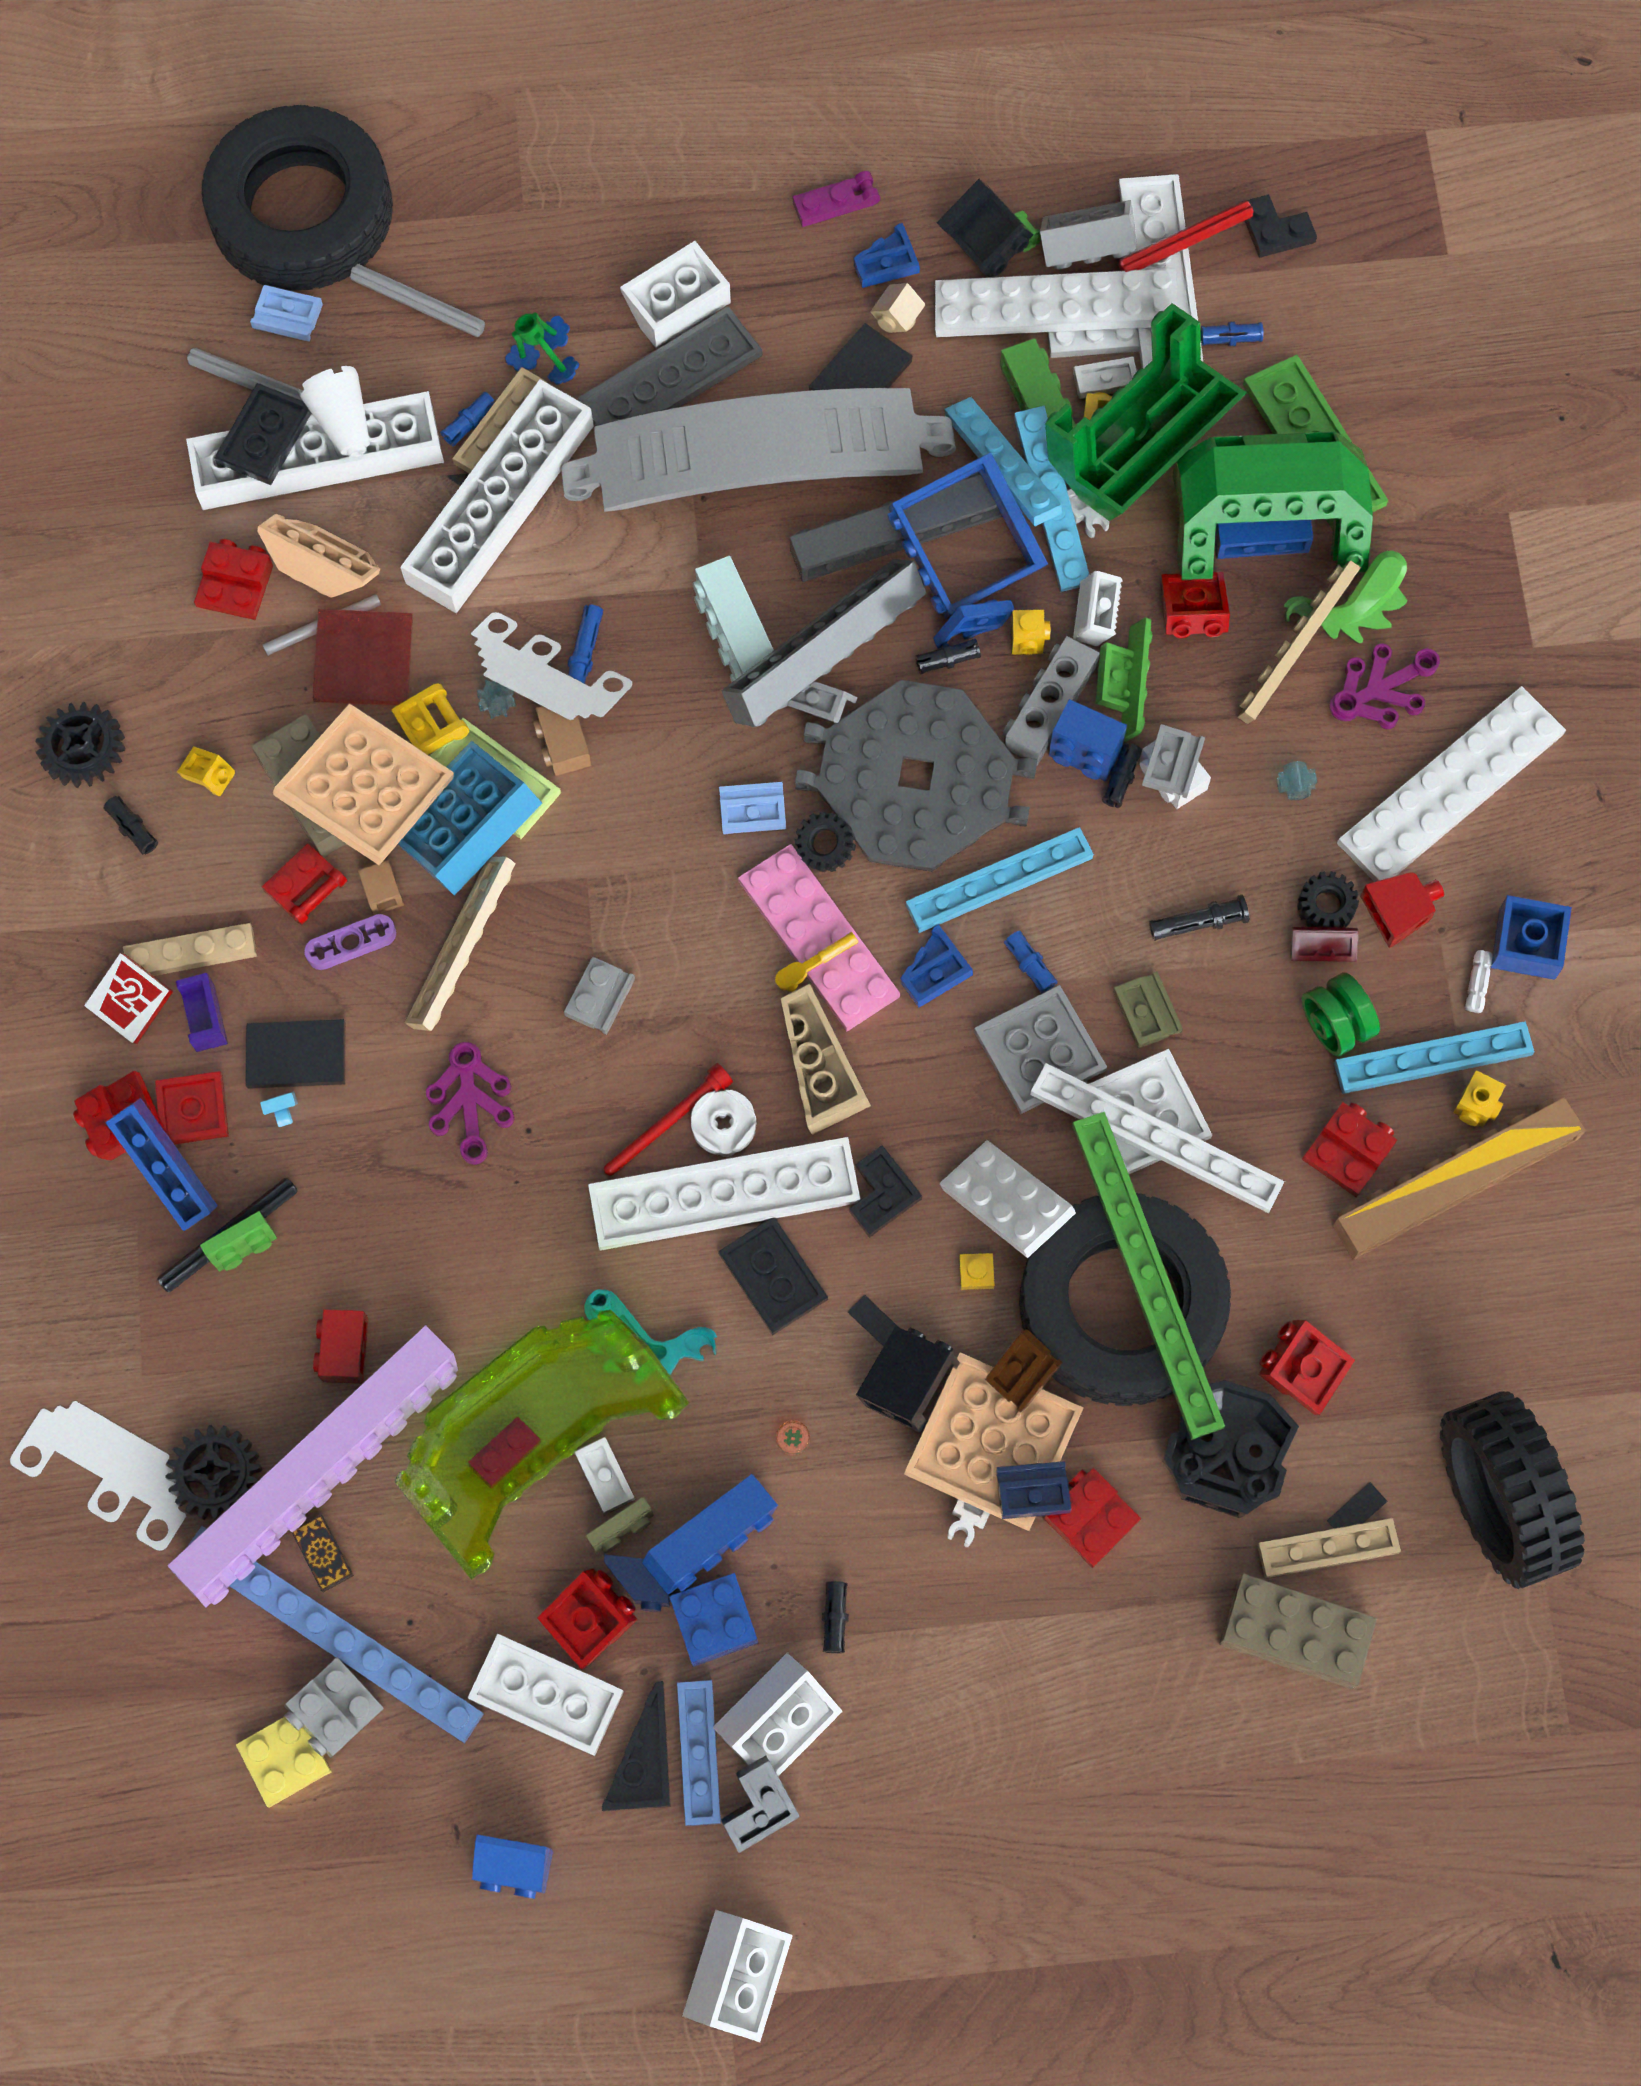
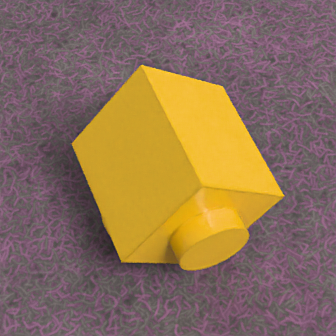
M1044 610L1012 611V655L1043 654L1045 640H1050L1051 632L1050 621H1044Z
M1476 1070L1470 1078L1453 1113L1459 1115L1461 1121L1471 1126L1479 1125L1483 1127L1489 1118L1495 1121L1504 1104L1498 1100L1506 1085Z

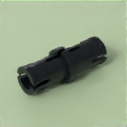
M974 638L952 646L944 644L941 645V649L915 655L916 665L920 667L918 668L920 675L943 667L951 669L954 668L955 664L980 658L979 646L976 647L978 645L977 640Z
M1129 743L1123 744L1117 764L1111 768L1109 773L1111 779L1102 801L1110 807H1114L1115 802L1116 808L1122 806L1127 788L1135 779L1134 770L1142 753V749L1131 743L1130 749H1128Z
M114 796L105 803L103 809L117 823L119 832L123 836H128L142 855L152 852L157 847L158 841L145 828L142 818L138 814H134L120 796Z
M839 1581L826 1582L825 1612L822 1613V1621H824L823 1652L833 1654L845 1653V1624L849 1622V1614L846 1613L848 1583Z

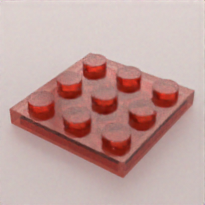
M318 609L313 701L399 705L408 700L413 614Z

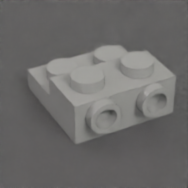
M336 1657L285 1704L284 1707L288 1712L284 1716L296 1730L299 1731L302 1727L312 1737L308 1740V1743L321 1757L326 1753L332 1758L384 1708L340 1659Z

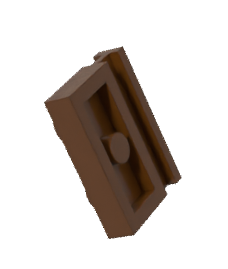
M1026 1329L1020 1333L985 1380L1008 1402L1012 1401L1018 1406L1017 1410L1021 1413L1029 1406L1063 1362L1060 1359L1056 1360L1051 1355V1351Z

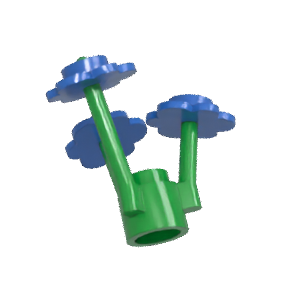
M534 312L532 314H524L518 318L515 323V331L512 332L517 345H513L511 352L505 356L506 363L513 366L514 370L519 371L521 367L532 370L537 366L540 352L535 350L534 346L540 344L555 364L554 370L548 375V379L556 385L573 379L576 374L575 370L579 367V363L575 361L574 357L569 356L561 362L553 352L557 346L563 347L568 342L567 333L570 331V326L564 323L562 317L554 316L550 322H544Z

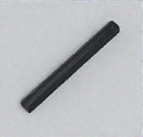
M282 1179L202 1243L258 1211L266 1218L297 1193V1188L290 1179ZM199 1244L162 1273L157 1280L166 1292H171L210 1262V1260L206 1257Z

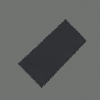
M866 1295L848 1311L883 1346L895 1326H897Z
M1370 1482L1332 1515L1327 1522L1334 1529L1363 1524L1388 1501Z

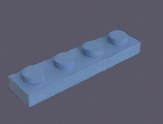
M712 1680L677 1683L685 1826L721 1824L716 1732L713 1729L715 1725Z

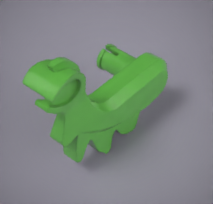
M1385 551L1378 554L1343 605L1332 608L1321 624L1330 638L1336 639L1341 629L1352 640L1362 643L1364 639L1359 632V626L1375 630L1391 628V622L1384 617L1382 611L1400 609L1408 601L1398 588L1407 572V563L1400 553ZM1303 596L1289 599L1284 605L1287 608L1285 621L1289 622V616L1292 613H1298L1300 617L1303 615L1308 617L1313 610V607L1310 606L1312 599Z

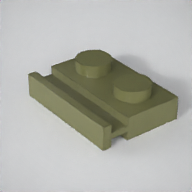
M1157 971L1153 972L1152 975L1143 976L1114 987L1113 993L1138 1049L1168 1038V1036L1175 1033L1179 1034L1182 1032V1025Z
M642 1497L588 1533L586 1537L597 1554L602 1550L605 1554L609 1553L622 1543L620 1538L630 1531L633 1534H637L651 1524L649 1519L654 1514L645 1498Z

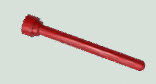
M714 1064L707 1070L708 1075L704 1077L705 1081L610 1160L604 1166V1173L608 1176L617 1173L693 1109L697 1101L705 1094L713 1091L718 1092L720 1089L722 1091L727 1089L734 1083L729 1074L720 1064Z

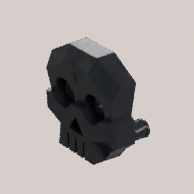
M1223 1380L1209 1385L1225 1424L1224 1429L1210 1433L1212 1440L1209 1442L1202 1441L1200 1437L1191 1440L1180 1411L1177 1432L1171 1433L1162 1462L1175 1479L1181 1500L1241 1518L1261 1504L1280 1496L1287 1471L1281 1464L1299 1426L1270 1394ZM1249 1448H1259L1261 1456L1257 1458L1252 1457L1249 1453ZM1223 1466L1228 1479L1212 1475V1473Z

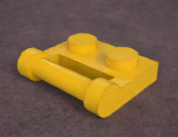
M433 684L391 709L411 744L427 755L452 740L465 738L469 733L465 721L460 720L446 698L447 692L441 684ZM431 703L436 704L448 724L441 730L426 707Z

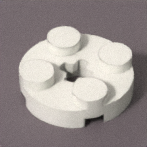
M725 1090L707 1093L697 1101L692 1110L691 1129L694 1138L709 1153L730 1157L746 1148L755 1135L757 1122L753 1106L739 1092ZM718 1116L720 1118L730 1116L729 1123L731 1127L729 1129H718L716 1118Z

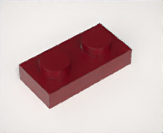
M517 1416L468 1461V1466L492 1489L541 1444V1439Z

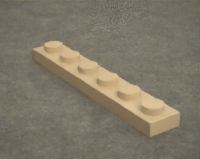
M1351 560L1343 567L1340 565L1336 566L1327 579L1331 583L1325 592L1320 590L1311 601L1310 606L1313 607V610L1309 616L1303 615L1293 627L1292 631L1296 633L1290 643L1285 640L1274 656L1279 659L1272 668L1268 665L1258 677L1257 681L1261 683L1255 693L1249 691L1239 706L1243 710L1238 716L1239 719L1246 724L1256 719L1361 567Z
M492 856L484 864L405 1021V1024L411 1028L432 1031L433 1027L439 1022L441 1011L447 999L453 994L455 983L461 971L467 966L469 955L475 943L481 938L483 927L489 915L495 910L497 900L503 888L510 881L511 872L516 863L509 858Z

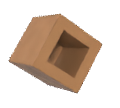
M389 860L382 862L380 865L371 862L363 869L358 870L373 915L404 906Z

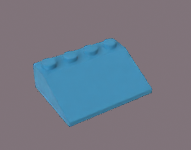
M473 741L447 766L448 769L454 772L453 780L398 843L408 855L453 895L474 876L542 804L522 780Z

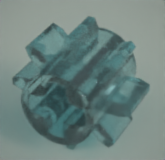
M485 680L486 685L484 689L477 690V696L482 700L478 703L480 711L488 710L491 719L495 715L507 717L509 707H516L515 698L511 697L515 692L495 681Z
M1305 762L1288 763L1283 766V772L1278 773L1277 784L1279 793L1287 792V797L1290 800L1305 799L1311 795L1312 789H1316L1315 769L1307 770Z

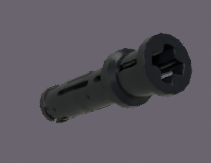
M1238 895L1235 900L1222 903L1213 901L1208 904V908L1154 921L1151 920L1149 925L1154 941H1157L1158 939L1208 927L1220 930L1223 929V925L1239 921L1249 923L1250 918L1244 896Z

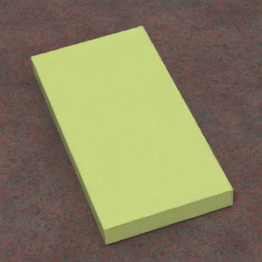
M462 718L461 720L465 721L469 728L468 735L461 740H452L432 752L430 757L447 767L473 741L522 780L542 802L534 813L514 832V835L522 839L561 794V790L473 724Z

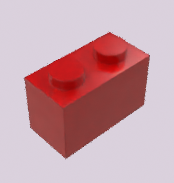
M323 1310V1319H318L316 1325V1337L321 1340L320 1352H315L313 1360L314 1372L318 1373V1377L323 1382L363 1384L368 1317L364 1311Z

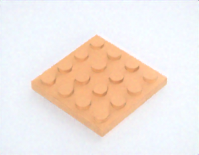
M349 704L275 786L273 795L380 865L453 780L454 772Z
M960 1352L957 1357L960 1364L957 1369L952 1368L904 1475L1002 1519L996 1476L997 1467L1060 1462L1083 1411V1407L1041 1389L1029 1406L1020 1413L1017 1410L1018 1406L1012 1401L1008 1402L985 1380L994 1367ZM1036 1516L1003 1520L1030 1531Z

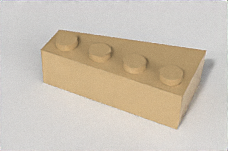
M808 984L782 997L781 1003L800 1086L806 1123L811 1134L814 1135L871 1105L811 985Z

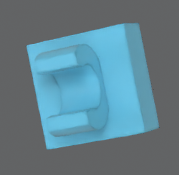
M294 1091L260 1102L264 1115L272 1112L275 1113L279 1127L293 1123L288 1107L298 1104Z

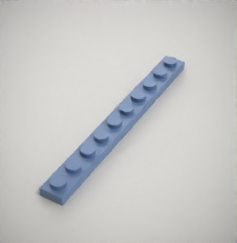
M200 1527L189 1545L206 1530L205 1527ZM255 1561L253 1563L255 1568L243 1580H238L237 1578L230 1585L231 1588L334 1657H338L340 1661L463 1743L467 1741L483 1717V1712Z

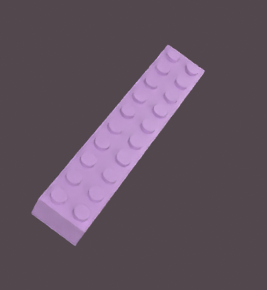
M425 1325L167 1565L170 1570L205 1608L211 1603L213 1605L219 1603L228 1594L229 1590L227 1588L237 1578L238 1580H243L255 1568L253 1563L263 1554L265 1556L271 1554L280 1545L281 1541L279 1539L288 1530L293 1532L306 1520L305 1514L314 1506L316 1508L322 1506L331 1497L332 1493L330 1491L339 1482L344 1484L357 1472L355 1467L365 1458L367 1460L372 1459L381 1450V1443L390 1434L393 1437L399 1434L407 1425L406 1419L415 1411L417 1413L422 1412L431 1403V1396L439 1388L444 1390L454 1382L457 1377L455 1373L458 1371L454 1353Z

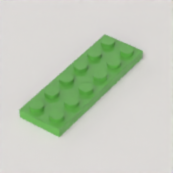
M1298 355L1244 379L1243 386L1273 434L1337 432L1352 442ZM1369 470L1372 511L1375 512L1387 506L1388 499ZM1326 519L1333 530L1334 519Z

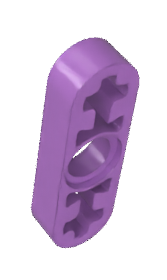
M383 914L374 915L310 940L305 947V957L313 968L324 970L390 945L396 937V928L388 916ZM381 924L384 928H387L385 929L386 935L382 937L375 933L377 932L376 926ZM363 930H366L370 940V942L366 943L364 935L361 932ZM356 935L359 937V944L356 948L348 950L342 947V941L346 936ZM335 941L340 952L339 954H335L331 942ZM322 947L323 951H326L324 953L325 958L319 960L315 956L317 954L316 949Z

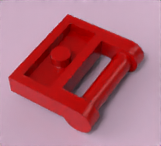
M307 843L261 887L295 921L303 925L309 919L308 915L337 887L342 888L348 880ZM324 875L328 877V879L323 884H321L303 903H301L299 906L294 904L320 878H322Z

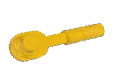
M850 932L819 951L817 955L807 961L789 964L776 974V984L782 990L795 991L798 984L807 977V972L859 943L853 932Z

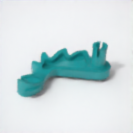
M598 1289L593 1291L586 1299L584 1305L585 1314L594 1328L586 1345L588 1349L597 1354L606 1355L613 1353L610 1360L604 1366L606 1372H624L640 1367L635 1380L637 1384L641 1385L658 1368L661 1369L664 1377H669L679 1360L685 1357L704 1361V1357L700 1353V1349L704 1345H710L714 1355H716L717 1349L714 1338H717V1335L712 1329L697 1327L684 1332L675 1339L664 1342L655 1341L649 1337L612 1291Z

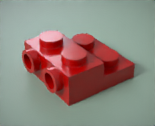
M220 539L219 543L210 542L201 566L203 576L194 600L196 607L256 620L273 569L270 556L263 548L252 545L246 550L237 548V544L227 539Z
M1213 572V579L1182 580L1180 574H1161V590L1164 604L1163 618L1166 635H1174L1182 639L1191 634L1205 633L1209 637H1217L1222 633H1228L1230 611L1223 572Z
M132 1071L109 1086L99 1085L74 1100L77 1110L73 1112L74 1118L79 1126L86 1129L89 1138L85 1140V1144L93 1156L112 1161L126 1152L105 1122L140 1098L164 1130L140 1072Z
M1342 1102L1302 1160L1357 1198L1392 1150L1397 1139L1393 1137L1394 1131L1383 1122L1374 1124L1366 1118L1367 1112L1361 1106L1355 1103H1350L1348 1106Z
M1306 1320L1286 1322L1277 1334L1280 1341L1274 1350L1269 1349L1261 1357L1259 1364L1263 1368L1258 1375L1282 1394L1290 1395L1314 1415H1320L1355 1359Z
M1092 1468L1088 1473L1082 1469L1069 1482V1485L1073 1487L1069 1491L1071 1512L1067 1514L1046 1515L1044 1520L1094 1568L1141 1520V1517L1117 1495L1118 1491Z
M594 1568L583 1571L537 1617L581 1670L587 1668L610 1644L615 1643L638 1620L633 1614L636 1610L633 1603L625 1596L618 1597L610 1588L613 1585L612 1579L604 1571L598 1570L596 1572Z

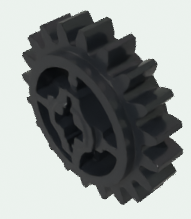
M82 702L80 709L76 710L74 705L70 703L68 713H64L63 710L58 708L57 714L59 717L57 719L50 716L46 717L50 724L49 728L39 727L44 737L35 740L41 748L36 751V754L42 760L41 766L45 771L49 770L48 773L53 780L59 777L64 786L72 780L74 786L79 788L81 781L85 779L88 786L91 787L93 777L95 776L100 781H105L103 771L115 773L111 763L122 762L117 752L125 751V746L120 742L125 739L122 730H119L121 726L117 719H112L113 717L108 710L102 712L97 704L89 710L86 702ZM103 733L104 742L99 752L97 750L98 744L100 743L98 737L101 736V734ZM64 739L63 746L61 747L64 753L58 757V745L60 740Z
M209 1425L206 1436L198 1429H195L196 1439L194 1441L185 1436L182 1437L186 1445L185 1449L177 1447L172 1449L179 1458L178 1460L167 1461V1464L174 1468L175 1472L165 1475V1478L176 1482L168 1491L172 1495L180 1494L175 1503L178 1506L187 1504L185 1512L192 1515L199 1509L198 1517L205 1520L211 1511L213 1519L217 1520L221 1516L222 1510L226 1512L249 1490L250 1486L255 1485L259 1481L252 1475L261 1472L262 1467L258 1464H252L260 1456L256 1451L248 1452L253 1445L249 1439L240 1443L242 1434L239 1431H235L229 1437V1428L223 1426L217 1435L216 1429ZM220 1447L233 1451L239 1463L231 1464L230 1462L223 1461L220 1455ZM206 1450L201 1461L190 1468L194 1459ZM214 1466H216L221 1471L216 1473L212 1480L208 1473H212ZM238 1477L235 1486L222 1496L227 1484ZM189 1482L204 1484L208 1491V1499L196 1496Z

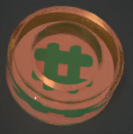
M790 1420L784 1422L776 1433L777 1445L787 1455L796 1456L802 1454L810 1443L808 1428L800 1421Z

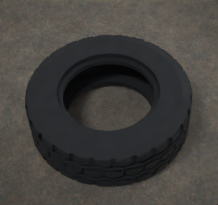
M309 105L276 107L245 119L236 125L233 130H230L220 140L219 145H216L203 173L204 179L202 180L201 195L203 197L202 202L216 244L222 255L225 256V259L235 269H238L241 274L251 280H256L259 284L290 291L292 289L297 291L313 290V288L332 285L349 277L352 267H355L357 264L366 265L369 262L368 260L373 258L380 249L381 242H384L389 231L393 213L392 193L384 161L369 134L365 133L363 128L353 120H348V117L335 111L332 112L329 109L316 106L311 107ZM294 166L319 167L336 175L344 183L345 192L340 205L334 213L323 222L307 229L293 231L276 229L259 221L251 213L252 201L259 187L270 176L286 168Z
M1136 1193L1164 1268L1172 1277L1177 1288L1179 1307L1204 1369L1217 1350L1229 1320L1231 1288L1224 1258L1219 1255L1220 1250L1211 1236L1208 1237L1206 1234L1207 1230L1195 1218L1192 1220L1189 1217V1213L1176 1205L1168 1204L1166 1200L1155 1196L1150 1198L1146 1197V1194ZM1096 1195L1081 1201V1204L1075 1203L1072 1206L1076 1214L1027 1259L1021 1280L1019 1299L1022 1328L1029 1330L1051 1351V1355L1056 1360L1060 1359L1063 1362L1052 1377L1063 1387L1065 1385L1069 1387L1071 1392L1083 1398L1086 1396L1092 1398L1091 1401L1107 1405L1115 1403V1406L1142 1405L1156 1402L1160 1398L1164 1399L1174 1393L1155 1344L1138 1350L1110 1348L1088 1336L1074 1318L1068 1294L1069 1282L1074 1272L1091 1256L1105 1250L1118 1248L1099 1196Z

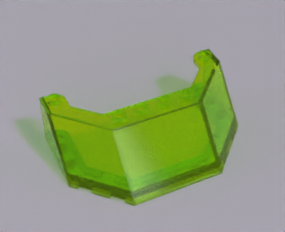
M611 1309L601 1311L597 1316L598 1318L585 1321L583 1316L561 1321L558 1328L547 1330L545 1325L533 1328L427 1413L423 1421L427 1427L422 1436L415 1437L407 1454L410 1460L406 1471H399L394 1482L471 1580L478 1574L487 1571L492 1565L495 1553L488 1544V1541L503 1507L509 1502L517 1500L530 1485L544 1478L550 1472V1469L561 1460L574 1454L581 1444L590 1437L599 1434L610 1421L648 1412L658 1420H671L677 1417L682 1409L689 1404V1401L650 1347ZM518 1416L541 1439V1444L496 1486L490 1489L468 1466V1461Z

